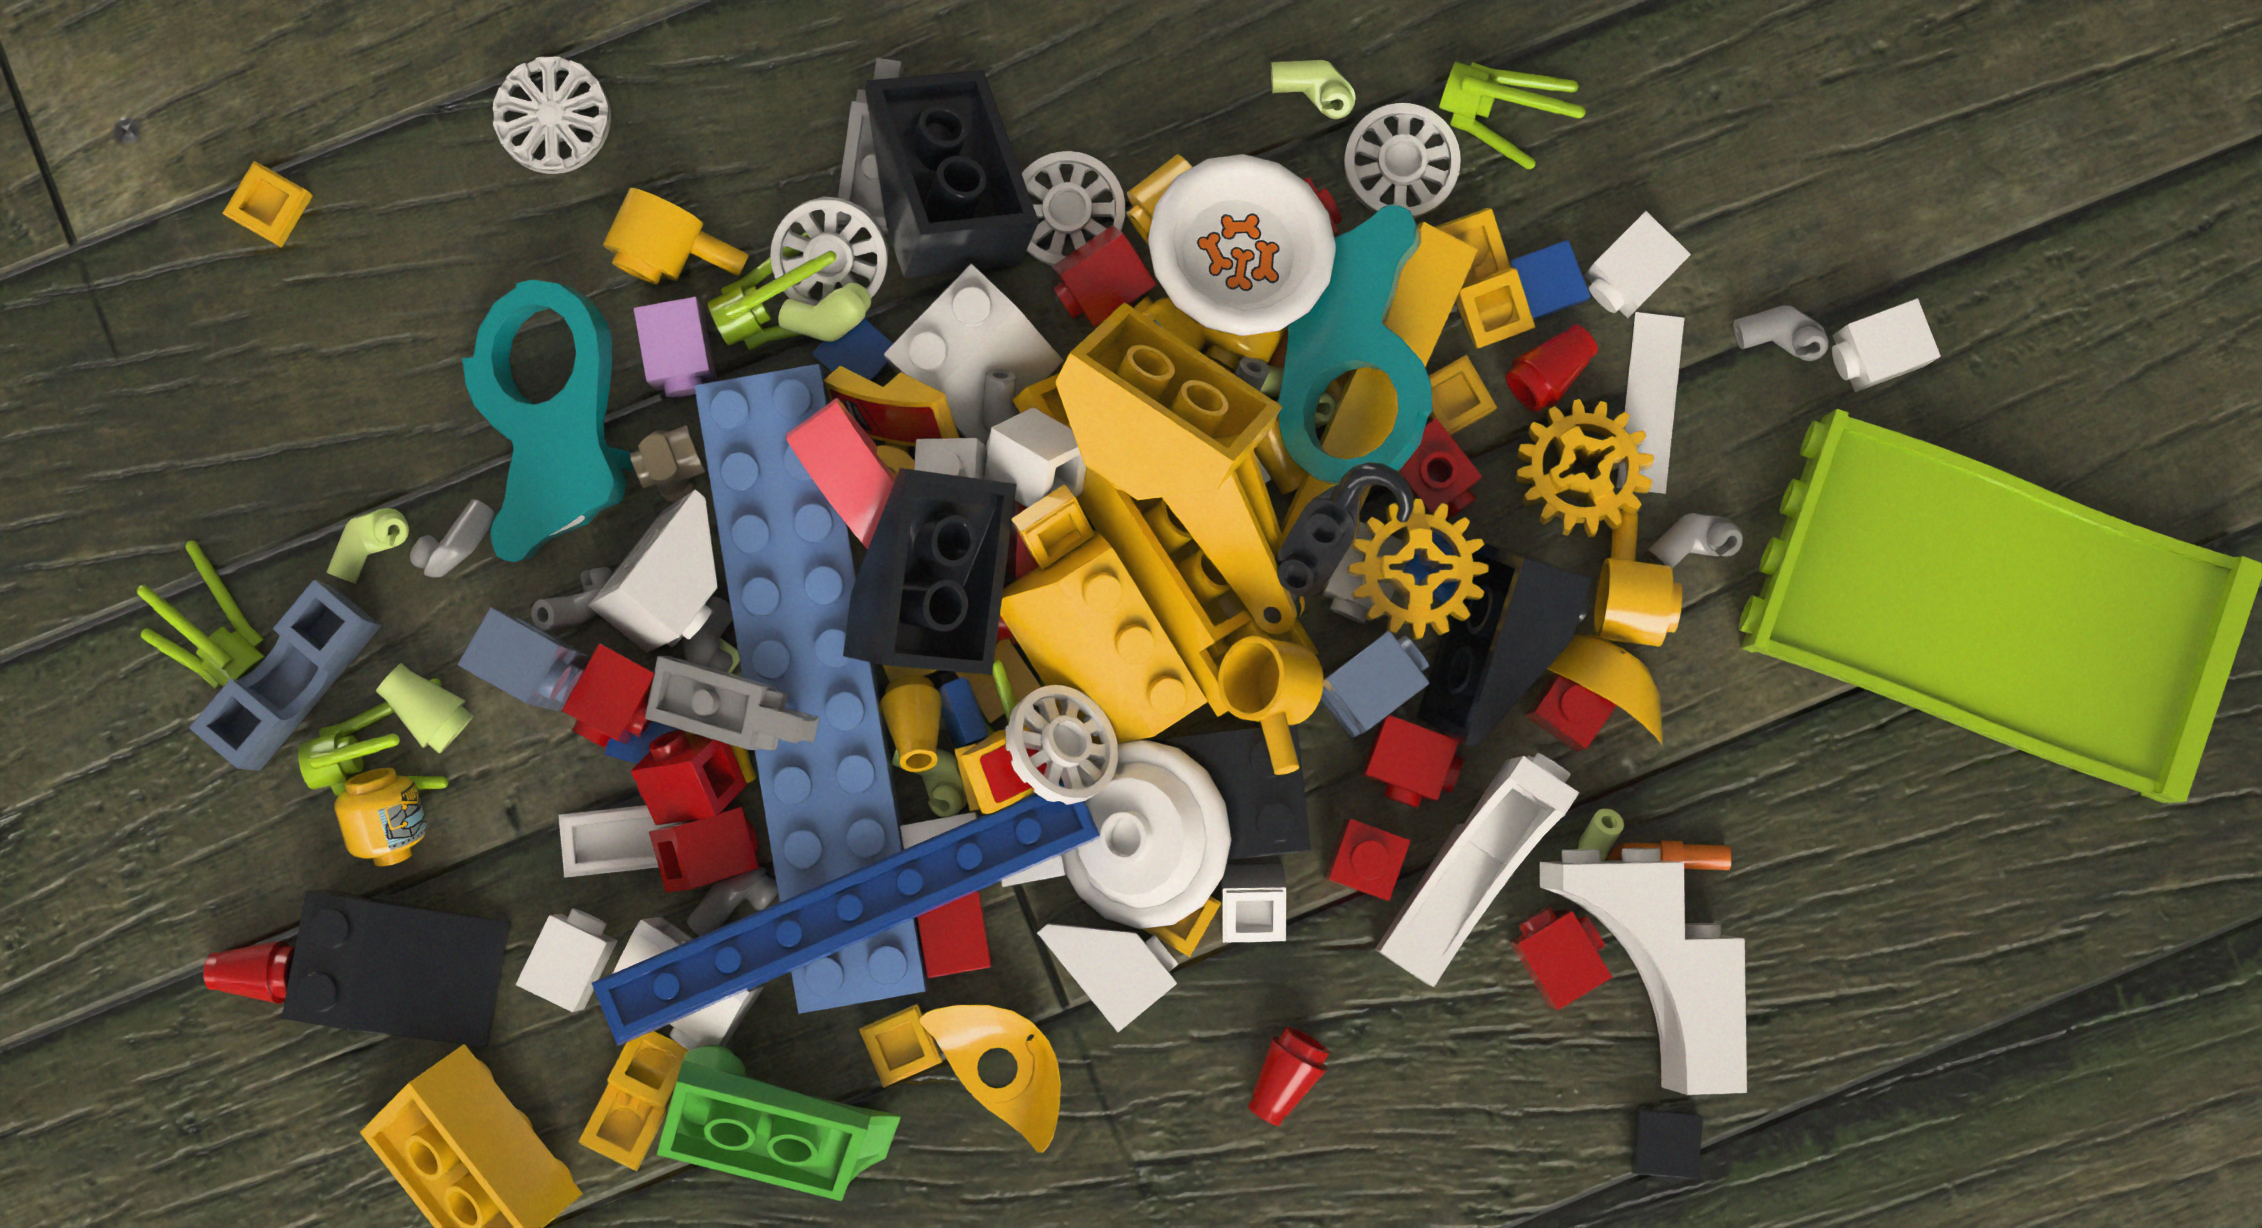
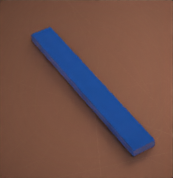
M1063 782L1059 783V786L1065 788ZM1035 793L994 813L981 816L594 981L592 986L616 1044L619 1046L1097 840L1100 834L1085 801L1066 805L1061 801H1047Z

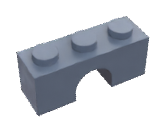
M314 579L273 627V630L279 634V638L267 657L245 677L238 680L230 678L189 729L237 769L260 771L382 625L335 586Z
M490 607L457 665L526 704L564 713L561 710L590 661L591 656L550 633L538 629L530 622L520 618L515 619L502 611Z
M1388 631L1322 681L1323 692L1321 701L1351 739L1360 733L1368 731L1427 686L1429 681L1422 674V671L1429 667L1419 649L1406 635L1397 641L1392 633Z

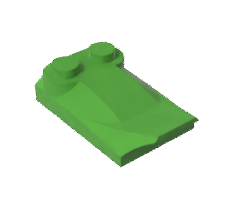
M706 1045L687 1052L682 1060L656 1155L842 1201L848 1184L858 1174L886 1158L901 1114L861 1108L806 1095L745 1075L744 1064L731 1050L720 1045Z

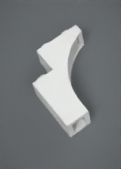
M1539 753L1535 757L1528 755L1527 758L1520 756L1507 759L1466 822L1455 826L1375 950L1427 985L1434 987L1469 933L1514 871L1542 837L1566 814L1578 796L1579 792L1566 784L1571 774L1551 759Z
M1623 848L1622 860L1601 861V850L1563 849L1562 861L1540 862V888L1562 895L1595 916L1613 933L1638 969L1648 991L1656 1017L1660 1040L1661 1087L1686 1095L1747 1093L1745 938L1721 935V924L1685 923L1684 862L1661 860L1659 848Z

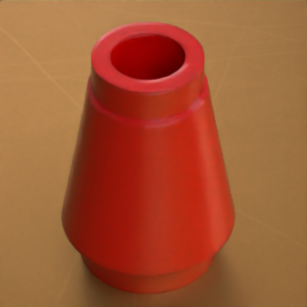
M1573 325L1567 331H1563L1515 358L1512 361L1513 369L1505 376L1506 383L1514 397L1527 409L1539 412L1545 406L1552 408L1588 365L1591 358L1598 353L1597 343L1587 330L1579 325Z
M280 940L222 952H212L207 956L204 964L203 977L205 985L209 990H220L225 993L282 1004L285 1002L295 947H290L286 941Z
M1286 1026L1280 1037L1273 1036L1252 1094L1253 1097L1247 1107L1261 1119L1280 1126L1285 1116L1290 1114L1328 1070L1324 1062L1329 1056L1330 1051L1310 1035L1296 1028Z

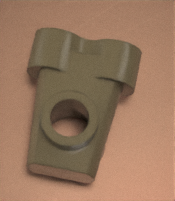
M688 425L670 432L664 430L654 431L640 442L638 451L630 453L634 469L643 488L657 485L660 494L672 504L696 490V483L693 477L706 472L701 452Z

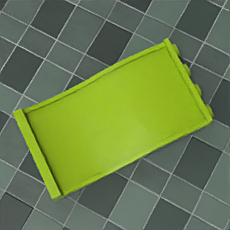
M1835 409L1822 417L1821 422L1813 420L1805 434L1800 449V455L1808 458L1801 479L1793 478L1790 481L1780 505V514L1787 516L1779 539L1772 537L1769 540L1760 562L1759 572L1767 574L1759 597L1750 596L1740 618L1739 630L1746 633L1741 649L1752 653L1759 652L1853 684L2000 743L2096 778L2141 792L2140 795L2162 803L2186 802L2262 579V563L2244 556H2228L2131 524L1948 449L1848 416V412L1840 409Z

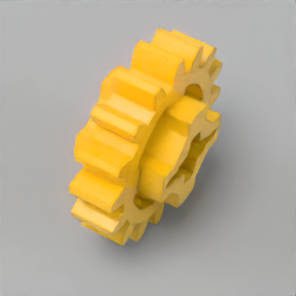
M1580 399L1574 400L1570 415L1566 417L1554 406L1549 409L1547 414L1548 428L1536 422H1533L1529 427L1528 434L1536 445L1520 444L1517 457L1530 463V465L1517 470L1516 482L1532 485V488L1524 495L1523 503L1525 506H1530L1540 502L1544 506L1539 522L1543 525L1550 522L1555 516L1563 519L1562 534L1566 536L1573 530L1575 523L1584 524V530L1588 538L1595 537L1599 521L1602 520L1613 531L1619 529L1622 524L1619 510L1623 509L1625 512L1635 515L1642 505L1632 492L1648 493L1652 485L1651 479L1639 474V471L1650 468L1654 462L1652 454L1637 452V449L1644 443L1647 435L1644 430L1630 435L1624 430L1630 417L1626 412L1617 416L1614 421L1607 418V402L1600 401L1595 408L1594 414L1585 413ZM1581 430L1599 433L1607 437V439L1599 440L1585 436ZM1554 443L1556 446L1555 452L1560 462L1559 465L1551 468L1548 474L1544 475L1542 466L1543 456L1548 447ZM1576 458H1579L1584 465L1595 462V464L1599 463L1591 480L1584 472L1576 475L1570 474ZM1625 462V482L1620 492L1615 495L1613 491L1614 485L1609 478L1610 472L1617 469L1619 464ZM1568 496L1582 500L1586 503L1587 507L1568 504L1561 500V498Z
M1415 499L1413 501L1414 508L1407 522L1402 523L1397 520L1399 507L1396 503H1393L1386 508L1388 520L1386 525L1373 517L1364 524L1372 539L1370 541L1366 539H1355L1351 548L1358 554L1363 555L1362 562L1350 564L1347 567V574L1362 577L1363 585L1353 591L1351 596L1353 600L1369 597L1373 605L1365 615L1368 621L1384 614L1389 617L1387 632L1390 631L1394 635L1405 623L1410 626L1412 639L1423 638L1427 623H1431L1433 629L1438 635L1449 631L1446 617L1448 614H1451L1460 621H1464L1470 616L1467 607L1463 604V600L1465 598L1479 600L1483 597L1484 591L1473 584L1472 579L1487 573L1488 565L1481 562H1473L1472 554L1478 551L1484 543L1482 539H1472L1466 542L1462 536V533L1470 523L1466 517L1451 525L1445 521L1448 514V505L1442 503L1435 509L1432 515L1425 514L1422 499ZM1404 529L1402 548L1395 555L1377 557L1383 542L1393 533ZM1432 531L1442 536L1450 544L1455 555H1445L1432 542ZM1414 554H1420L1422 565L1431 566L1432 569L1444 570H1439L1423 578L1419 586L1415 585V579L1412 574L1403 573L1402 570L1391 569L1408 563L1413 559ZM1457 582L1449 599L1440 607L1431 610L1430 604L1433 603V591L1441 583ZM1378 583H1389L1403 597V608L1392 603L1384 595Z

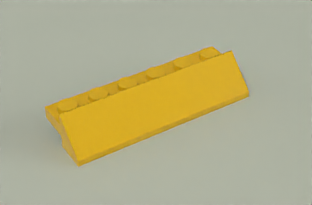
M1059 373L1026 387L1012 399L1020 413L1034 407L1071 428L1055 383ZM1086 466L1082 494L1076 496V500L1081 504L1095 530L1113 547L1217 717L1228 711L1222 702L1218 688L1220 665L1227 651L1237 641L1245 637L1258 636L1302 644L1313 651L1315 655L1319 653L1298 619L1283 634H1270L1262 630L1256 624L1239 596L1162 497L1136 500L1125 491L1118 490L1109 485L1101 475Z

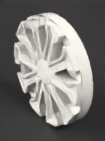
M561 57L535 58L536 60L518 65L506 77L502 86L499 87L493 101V126L504 149L515 161L524 167L547 174L569 172L589 162L605 143L611 123L609 100L600 82L583 65ZM559 70L569 72L557 91L556 73ZM541 71L543 92H540L530 79L531 75ZM586 81L591 86L589 92L571 98L581 83ZM517 86H521L532 101L511 97V94ZM593 106L599 107V115L594 118L578 113ZM509 110L526 115L513 121L505 122V112ZM577 128L590 131L593 134V138L589 143L581 142L574 132ZM531 130L520 146H515L512 143L514 136ZM542 140H544L546 156L540 161L535 159L533 154ZM566 141L572 149L571 157L564 160L560 157L559 142Z
M1411 103L1389 104L1366 115L1353 130L1347 143L1344 157L1346 180L1357 200L1375 214L1382 207L1387 206L1380 202V198L1394 184L1393 205L1402 206L1410 210L1414 218L1437 209L1446 200L1456 184L1461 163L1459 145L1449 125L1433 111ZM1393 116L1397 120V135L1392 136L1384 124V119ZM1417 118L1423 120V128L1414 137L1410 135V121ZM1366 131H1372L1382 147L1365 141L1363 134ZM1440 134L1444 141L1443 145L1426 149L1424 145L1431 136ZM1360 154L1378 162L1358 166L1355 164L1354 158ZM1445 159L1449 162L1450 169L1443 171L1427 164ZM1383 175L1371 190L1366 191L1360 183L1361 180ZM1421 178L1440 185L1441 190L1438 194H1431ZM1407 185L1420 202L1419 205L1413 207L1406 205Z
M1055 152L1037 159L1022 172L1028 193L1043 202V204L1033 205L1038 219L1045 220L1038 224L1026 250L1041 262L1053 266L1066 257L1062 255V250L1067 234H1070L1074 248L1077 250L1086 243L1081 229L1094 237L1106 230L1105 227L1091 219V217H1112L1114 219L1113 226L1122 231L1125 219V199L1122 188L1113 172L1096 158L1080 152ZM1062 164H1071L1074 168L1070 182L1064 183L1059 170ZM1091 170L1095 171L1099 175L1098 179L1086 189L1082 188L1085 173ZM1042 171L1048 174L1052 184L1050 190L1035 181V176ZM1104 191H1110L1114 198L1110 203L1091 202ZM1055 230L1050 249L1045 251L1037 246V242Z
M825 196L803 202L789 212L778 226L771 245V265L776 279L830 250L837 254V259L832 264L819 270V272L783 292L790 299L816 306L836 290V282H840L842 286L848 283H857L850 272L852 271L869 278L870 285L866 289L872 298L882 284L887 272L889 251L883 230L872 215L861 206L843 198ZM812 211H824V232L812 216ZM842 211L851 215V220L842 232L838 234V212ZM793 222L800 223L811 239L793 233L790 228ZM861 227H866L872 236L869 239L849 242ZM785 246L804 252L803 255L786 258L782 255L783 247ZM874 252L877 254V263L871 264L854 256ZM817 281L823 283L822 298L819 301L810 297V289Z
M1049 685L1031 692L1013 708L1009 717V725L1006 726V750L1011 752L1013 758L1011 764L1015 772L1024 783L1028 782L1034 788L1033 791L1047 801H1061L1069 805L1086 801L1102 791L1110 783L1118 764L1117 739L1106 714L1091 698L1067 686ZM1055 699L1059 700V703L1062 707L1060 715L1055 703ZM1032 704L1039 707L1041 715L1034 710ZM1079 710L1086 715L1084 724L1076 718ZM1023 723H1024L1032 732L1024 731V730H1023ZM1091 735L1099 736L1102 744L1092 743ZM1026 748L1038 750L1039 752L1029 757ZM1088 759L1096 760L1102 766L1101 770L1095 767ZM1044 763H1047L1045 773L1043 776L1037 770V767ZM1060 776L1062 777L1065 788L1059 786ZM1080 776L1087 782V787L1082 785Z

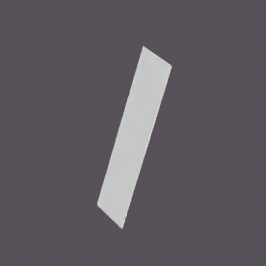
M1635 312L1625 412L1630 417L1624 430L1629 435L1644 430L1647 436L1644 443L1637 449V452L1652 454L1654 462L1650 468L1639 471V474L1652 480V485L1648 492L1666 494L1684 318ZM1625 462L1619 464L1616 488L1621 489L1626 477Z

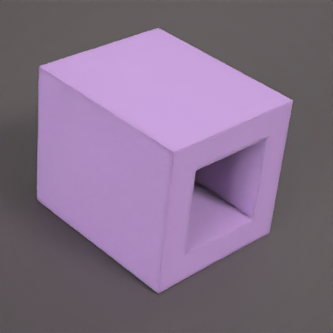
M696 297L634 308L646 381L655 391L665 390L666 397L689 396L696 394L694 385L717 380L705 309Z

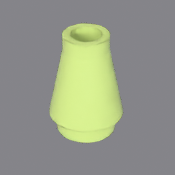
M402 663L376 689V692L388 702L422 748L430 745L439 754L451 744L473 718V715L463 707L466 702L464 699L410 671Z

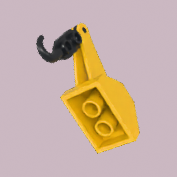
M1125 302L1070 352L1055 381L1084 465L1101 475L1109 485L1118 490L1125 491L1136 500L1162 497L1239 596L1256 624L1270 634L1278 635L1287 632L1304 611L1305 601L1303 596H1312L1319 593L1332 577L1359 532L1361 496L1368 486L1379 484L1387 487L1394 493L1399 505L1397 520L1399 522H1407L1414 508L1411 488L1407 480L1397 470L1383 463H1363L1350 469L1338 484L1314 497L1303 509L1284 541L1254 452V448L1269 432L1282 406Z

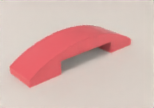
M836 398L788 432L786 440L821 492L868 550L896 477L877 455V447L874 441L840 400Z

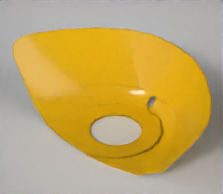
M1574 633L1572 641L1547 669L1612 701L1644 725L1663 746L1661 696L1648 668L1638 658L1608 640L1590 634Z
M953 1005L936 1008L922 1015L919 1023L935 1038L953 1071L972 1096L989 1111L1020 1132L1037 1152L1043 1153L1050 1145L1059 1117L1061 1093L1057 1057L1044 1034L1030 1020L1018 1013L990 1005ZM1030 1034L1034 1035L1031 1041H1027V1037ZM999 1047L1013 1054L1017 1061L1018 1070L1012 1083L1002 1088H993L982 1082L978 1075L977 1066L984 1052L991 1048Z

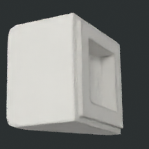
M1282 864L1226 865L1224 876L1221 879L1223 942L1286 941V881L1284 866Z

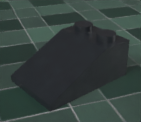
M984 70L867 80L865 92L886 227L903 277L911 278L963 272L971 264L978 270L1020 265L1039 220Z
M900 468L851 591L843 656L880 665L992 675L1017 484Z
M1483 542L1484 545L1472 554L1473 562H1481L1488 565L1487 573L1472 579V583L1484 591L1483 597L1479 600L1467 598L1463 600V604L1470 613L1466 620L1460 621L1449 614V631L1442 636L1428 680L1429 684L1426 687L1417 718L1464 744L1477 747L1572 641L1577 625L1583 621L1589 608L1590 596L1588 589L1592 578L1537 557Z
M1297 724L1289 725L1300 767L1294 772L1282 775L1274 773L1262 727L1153 740V742L1181 749L1210 774L1226 802L1231 833V844L1227 860L1311 851Z
M331 890L306 891L282 1019L345 1030L488 1047L512 922Z

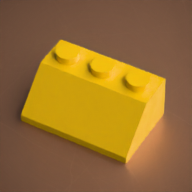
M1095 530L1093 531L1095 536L1047 568L1041 570L1040 567H1037L1004 588L1000 616L1045 686H1067L1091 698L1109 719L1116 735L1117 744L1154 737L1208 701L1113 547ZM1079 710L1077 718L1084 724L1086 715ZM1091 735L1092 743L1102 744L1099 736Z
M465 1044L410 1081L360 1132L434 1228H544L583 1195L573 1182L572 1175L567 1166L554 1158L534 1132L528 1117L513 1106L494 1082L493 1075L487 1065L476 1059Z

